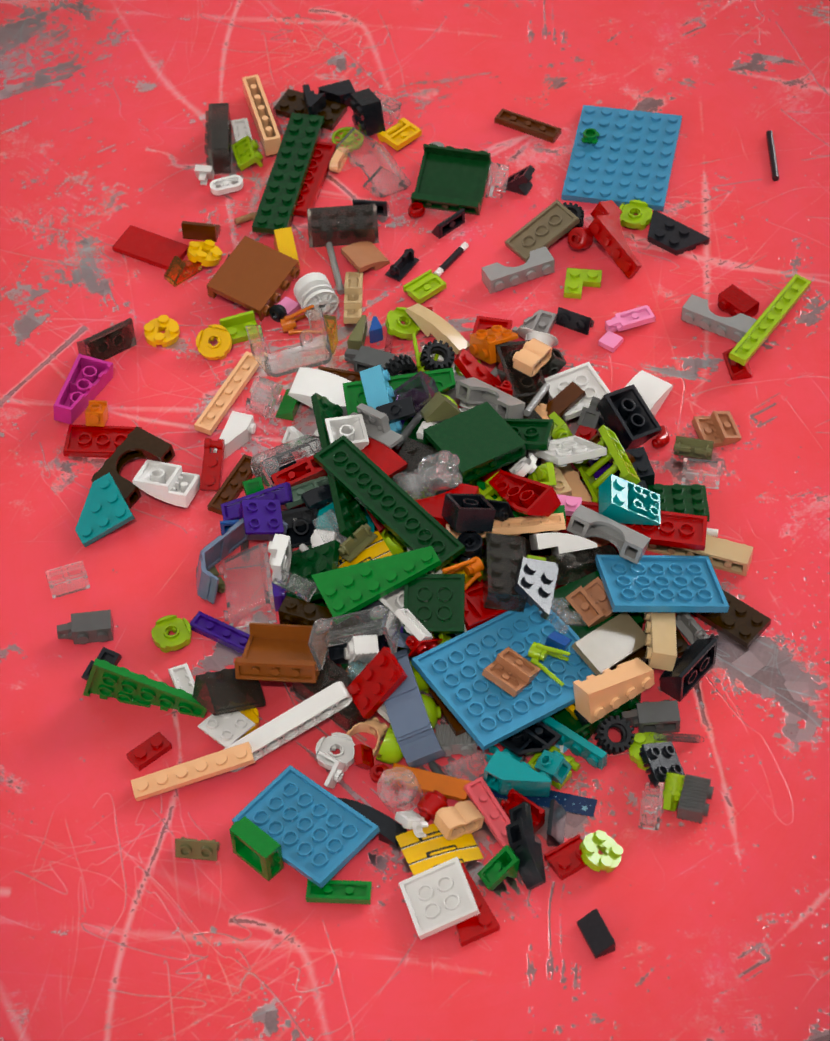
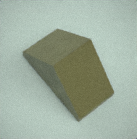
M438 392L421 409L420 414L425 422L428 423L449 419L458 415L461 411L456 404Z

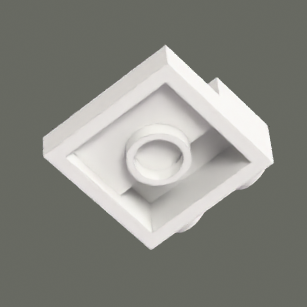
M275 534L273 541H270L268 545V553H271L269 564L273 571L272 581H280V588H284L291 565L290 536L284 534Z

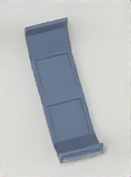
M242 518L231 526L224 535H220L200 551L196 573L197 595L214 604L219 578L208 570L245 541H273L275 534L246 535ZM283 521V534L286 535L288 524Z
M406 648L394 653V656L408 677L384 704L397 743L409 767L417 768L446 756V752L441 747L431 726L410 664L414 657L408 656L410 651Z

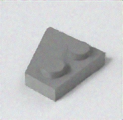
M538 310L533 316L525 319L520 327L550 333L557 314ZM516 326L513 327L512 332L518 334V328Z

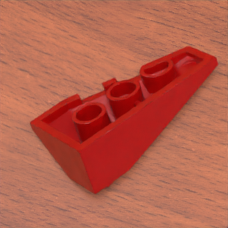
M500 470L488 482L515 511L526 515L549 517L561 505L552 486Z

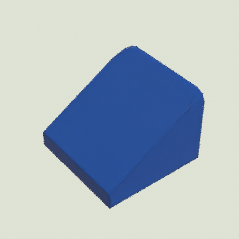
M373 316L369 330L370 343L379 342L383 339L382 326L376 316Z
M239 520L220 521L221 534L224 535Z
M553 631L548 635L545 646L566 651L572 639Z

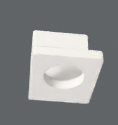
M319 751V755L335 762L324 783V786L334 789L337 782H340L344 775L343 770L346 764Z

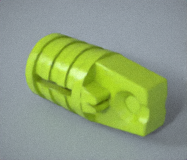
M666 772L667 776L663 790V809L676 811L685 775Z

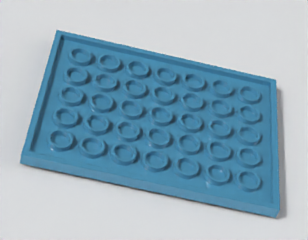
M583 105L561 200L595 204L601 201L613 200L617 206L623 203L624 205L628 204L630 200H641L646 202L652 210L664 211L682 115ZM593 128L599 133L596 144H588L581 141V138L584 136L583 132L586 129Z
M525 602L412 658L411 664L483 751L574 704L573 681L580 680L582 682L586 680L587 676L595 675L571 647L580 638L552 606L550 615L543 619L540 616L543 612L535 604L530 606ZM553 631L572 639V642L566 649L567 652H570V655H563L568 657L569 661H564L547 655L545 661H539L564 683V686H560L545 672L540 670L532 682L514 698L482 675L484 668L493 663L497 655L507 647L528 661H531L532 658L528 657V651L533 642L545 645L548 635Z

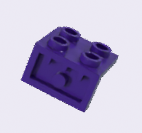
M280 499L241 500L238 514L239 519L243 518L246 535L284 533Z

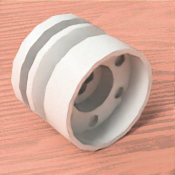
M312 272L304 275L295 283L293 289L294 296L300 307L303 309L314 305V308L304 312L307 318L321 320L330 316L337 309L339 304L338 296L325 274Z

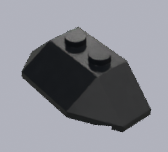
M539 721L499 743L516 756L522 757L543 752L544 749L548 751L562 738V735L542 721Z

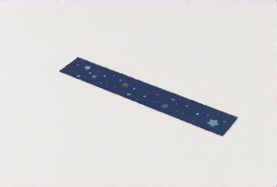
M490 789L496 798L508 799V795H501ZM551 790L549 797L525 796L536 805L550 808V800L555 799L566 812L593 817L597 804L596 799Z

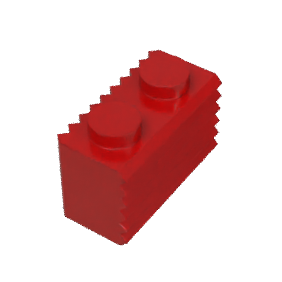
M733 284L718 295V307L722 311L731 314L732 317L739 313L753 317L759 313L760 302Z

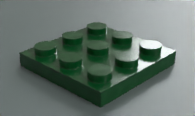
M648 485V490L660 494L661 511L708 516L707 522H709L710 514L705 485Z
M333 540L292 555L286 596L307 602L323 598L311 575L338 568V549L341 543Z
M424 574L405 584L404 609H408L430 634L464 633L465 574ZM403 624V633L409 634V633L404 629V626H405V625Z

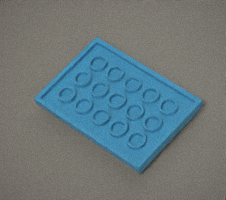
M596 555L595 563L613 612L728 613L729 604L709 556L644 555L638 564L619 555Z
M291 765L232 819V822L235 823L244 816L247 817L281 845L282 858L285 863L320 888H323L380 832L379 826Z

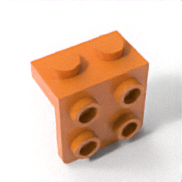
M494 325L488 330H477L476 333L469 335V350L474 357L493 364L497 362L495 345L518 339V334L503 328L501 325Z

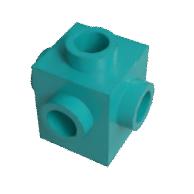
M544 749L541 756L537 759L534 768L538 772L546 773L552 781L562 784L572 766L561 753L555 750L550 752Z

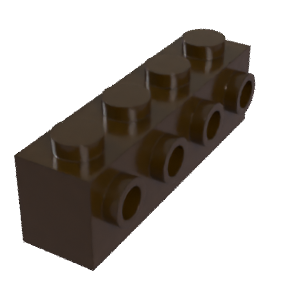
M286 596L278 610L280 624L328 626L329 639L341 642L347 640L350 642L353 636H359L361 632L359 616L351 614L336 623L327 607Z

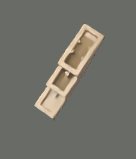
M346 272L343 320L344 324H357L362 316L363 272Z
M419 303L406 308L407 314L427 337L433 335L438 342L442 340L444 345L447 342L448 346L453 348L452 350L456 355L462 348L465 350L469 349L470 343L453 326L432 310Z

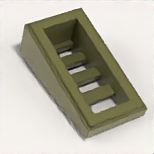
M366 315L361 316L347 341L349 349L359 350L361 346H364L368 329Z

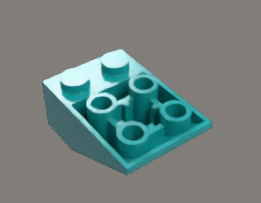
M611 474L599 486V513L618 523L659 526L661 524L660 494Z
M496 750L484 769L485 782L490 789L501 795H508L512 788L523 796L549 797L552 779L542 771L537 772L533 770L528 763L513 759V756L506 751Z

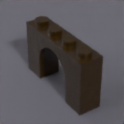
M136 427L128 434L125 441L116 448L113 455L105 461L101 469L93 475L91 482L93 483L100 477L110 473L128 507L131 509L141 497V494L136 485L120 476L122 468L128 462L135 459L169 463L175 456L173 447L168 442Z

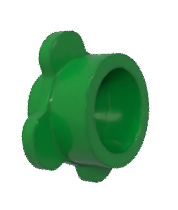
M588 128L583 132L584 136L581 138L583 143L596 144L598 142L597 137H599V133L595 129Z

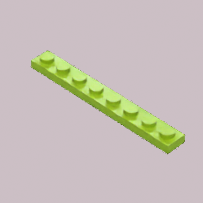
M795 274L732 349L728 358L745 366L807 291L811 281Z

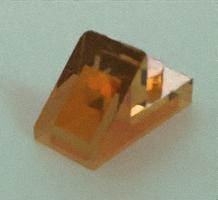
M176 255L164 274V278L176 287L202 271V266L197 261L196 263L192 262L189 258L183 261Z

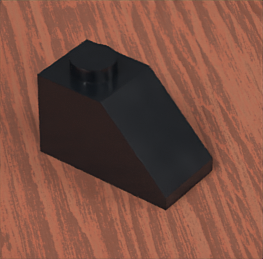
M348 79L318 87V94L325 93L326 100L350 106L351 93H355V90Z

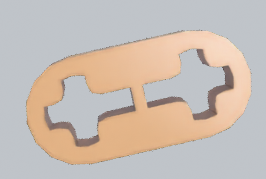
M338 146L330 161L329 169L331 172L340 173L348 158V147Z

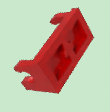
M512 788L508 792L507 801L502 799L500 805L510 819V809L524 801L529 803L535 834L545 824V810Z

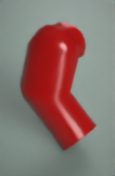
M660 426L662 431L659 432L656 439L652 440L654 448L658 449L660 446L663 447L669 443L670 437L667 426Z

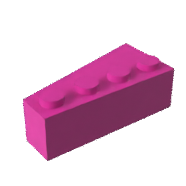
M78 354L55 401L54 420L72 424L87 408L89 400H94L113 378V363Z

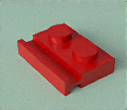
M579 834L544 854V860L549 863V866L561 880L587 866L581 858L583 853L580 849V844L583 840Z

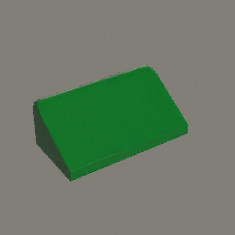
M286 389L276 418L294 421L301 402L289 396L290 389Z

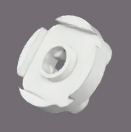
M528 453L529 458L526 456L521 458L509 471L522 477L527 473L531 474L537 468V458L532 453Z
M341 732L331 733V736L326 738L323 736L317 742L315 748L319 766L331 770L335 763L319 755L318 752L321 751L345 763L346 766L343 771H347L349 766L355 761L354 746L356 744L353 742V739ZM336 749H340L339 754H333L331 751H336Z

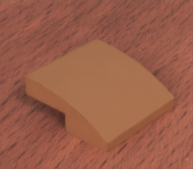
M371 241L357 242L341 248L343 256L359 273L370 268L376 271L390 264V261Z
M713 411L711 416H694L692 419V424L699 439L714 441L713 448L738 442L742 438L730 411Z
M599 577L585 587H578L565 597L589 628L617 613L613 612Z
M507 647L497 655L493 663L484 668L482 675L515 698L532 682L541 669Z

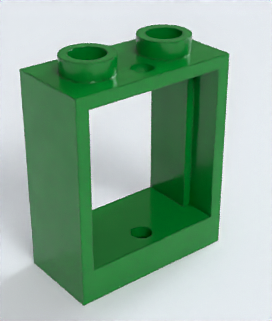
M245 816L233 823L229 829L233 853L266 880L270 881L284 868L281 845Z

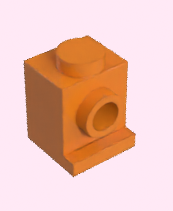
M89 400V405L85 411L86 426L104 427L108 419V402Z

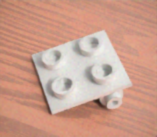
M226 702L200 723L198 728L226 748L236 742L256 724Z

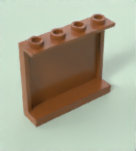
M244 236L207 284L208 296L215 298L217 294L258 313L259 320L262 321L265 316L270 314V308L280 301L284 291L289 289L294 278L296 279L299 276V262Z
M249 623L250 636L241 658L236 657L234 661L236 679L303 683L317 682L329 646L328 626Z

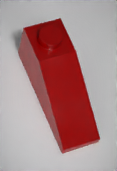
M312 455L272 474L271 477L275 485L288 482L293 487L319 477L327 476V472L314 461Z

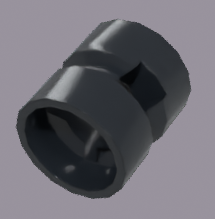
M470 531L460 534L457 539L465 546L466 551L457 557V562L461 563L475 556H478L482 561L483 541L481 536Z

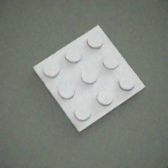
M589 362L540 380L541 387L544 383L550 385L546 393L550 400L572 381L585 391L586 396L562 416L565 421L580 416L583 407L589 408L593 396L602 399L605 394L611 393Z
M574 435L550 440L548 450H527V452L532 453L536 458L544 459L545 462H553L557 467H565L568 463H583V460L587 459L598 460L599 457L607 455V448Z
M458 857L399 882L417 934L421 940L480 914Z

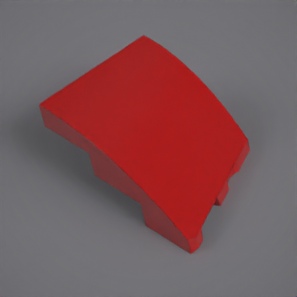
M369 438V445L361 450L390 478L407 468L408 463L386 445L372 438Z

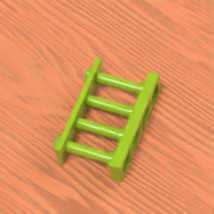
M604 424L598 429L602 437L597 444L603 447L607 446V455L602 456L590 468L587 465L589 459L583 460V463H573L579 470L593 497L591 499L592 502L599 503V486L618 470L621 472L619 474L620 478L636 485L641 482L617 435ZM613 458V465L595 480L593 474Z

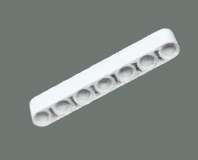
M335 682L224 749L249 742L256 761L352 703L353 698L343 682ZM246 766L232 770L230 772H237L245 768Z

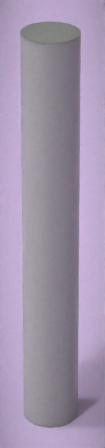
M548 383L542 385L523 411L525 416H530L550 388Z

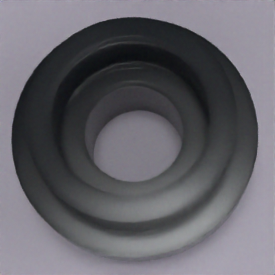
M273 305L269 313L274 321L280 322V319L286 316L287 311L282 305Z

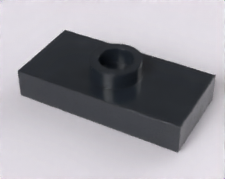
M412 396L376 407V410L388 416L389 424L417 415Z

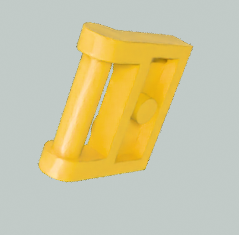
M401 118L398 120V123L386 131L378 133L377 137L379 141L387 143L398 151L420 137L422 130L407 119Z

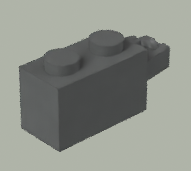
M361 346L359 350L347 348L344 353L345 361L354 364V372H360L377 365L385 367V363H390L389 359L393 360L395 356L393 353L366 346Z
M111 610L71 614V622L57 625L58 639L73 640L74 644L113 640Z
M677 700L636 703L635 709L621 713V717H625L626 722H631L629 726L638 727V733L680 732L681 720Z

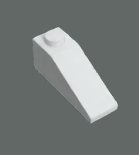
M232 411L219 438L225 440L223 460L247 443L251 435L255 433L256 424L254 423L253 415ZM214 448L213 453H217V448Z

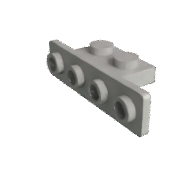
M361 403L356 407L358 413L353 412L350 414H362L368 437L381 442L390 449L403 440L401 434L390 429L388 416L371 406L369 407Z

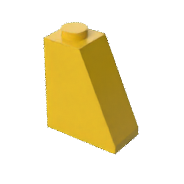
M287 227L274 230L275 250L298 260L292 228Z

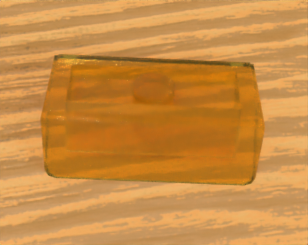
M323 315L325 341L330 354H333L338 344L337 320L335 316Z

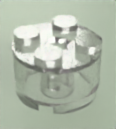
M260 376L257 377L250 388L251 396L250 399L247 398L246 410L272 419L275 413V405L279 406L282 400V395L279 394L283 385Z
M442 450L421 458L423 460L419 462L418 473L422 484L426 483L428 486L426 488L428 492L436 494L455 488L462 483V476L458 469L460 460L456 454Z
M429 468L413 469L414 472L407 473L405 471L393 476L394 482L414 500L436 495Z
M394 767L384 770L377 783V793L380 800L394 814L399 811L413 810L423 797V790L418 779L407 768Z

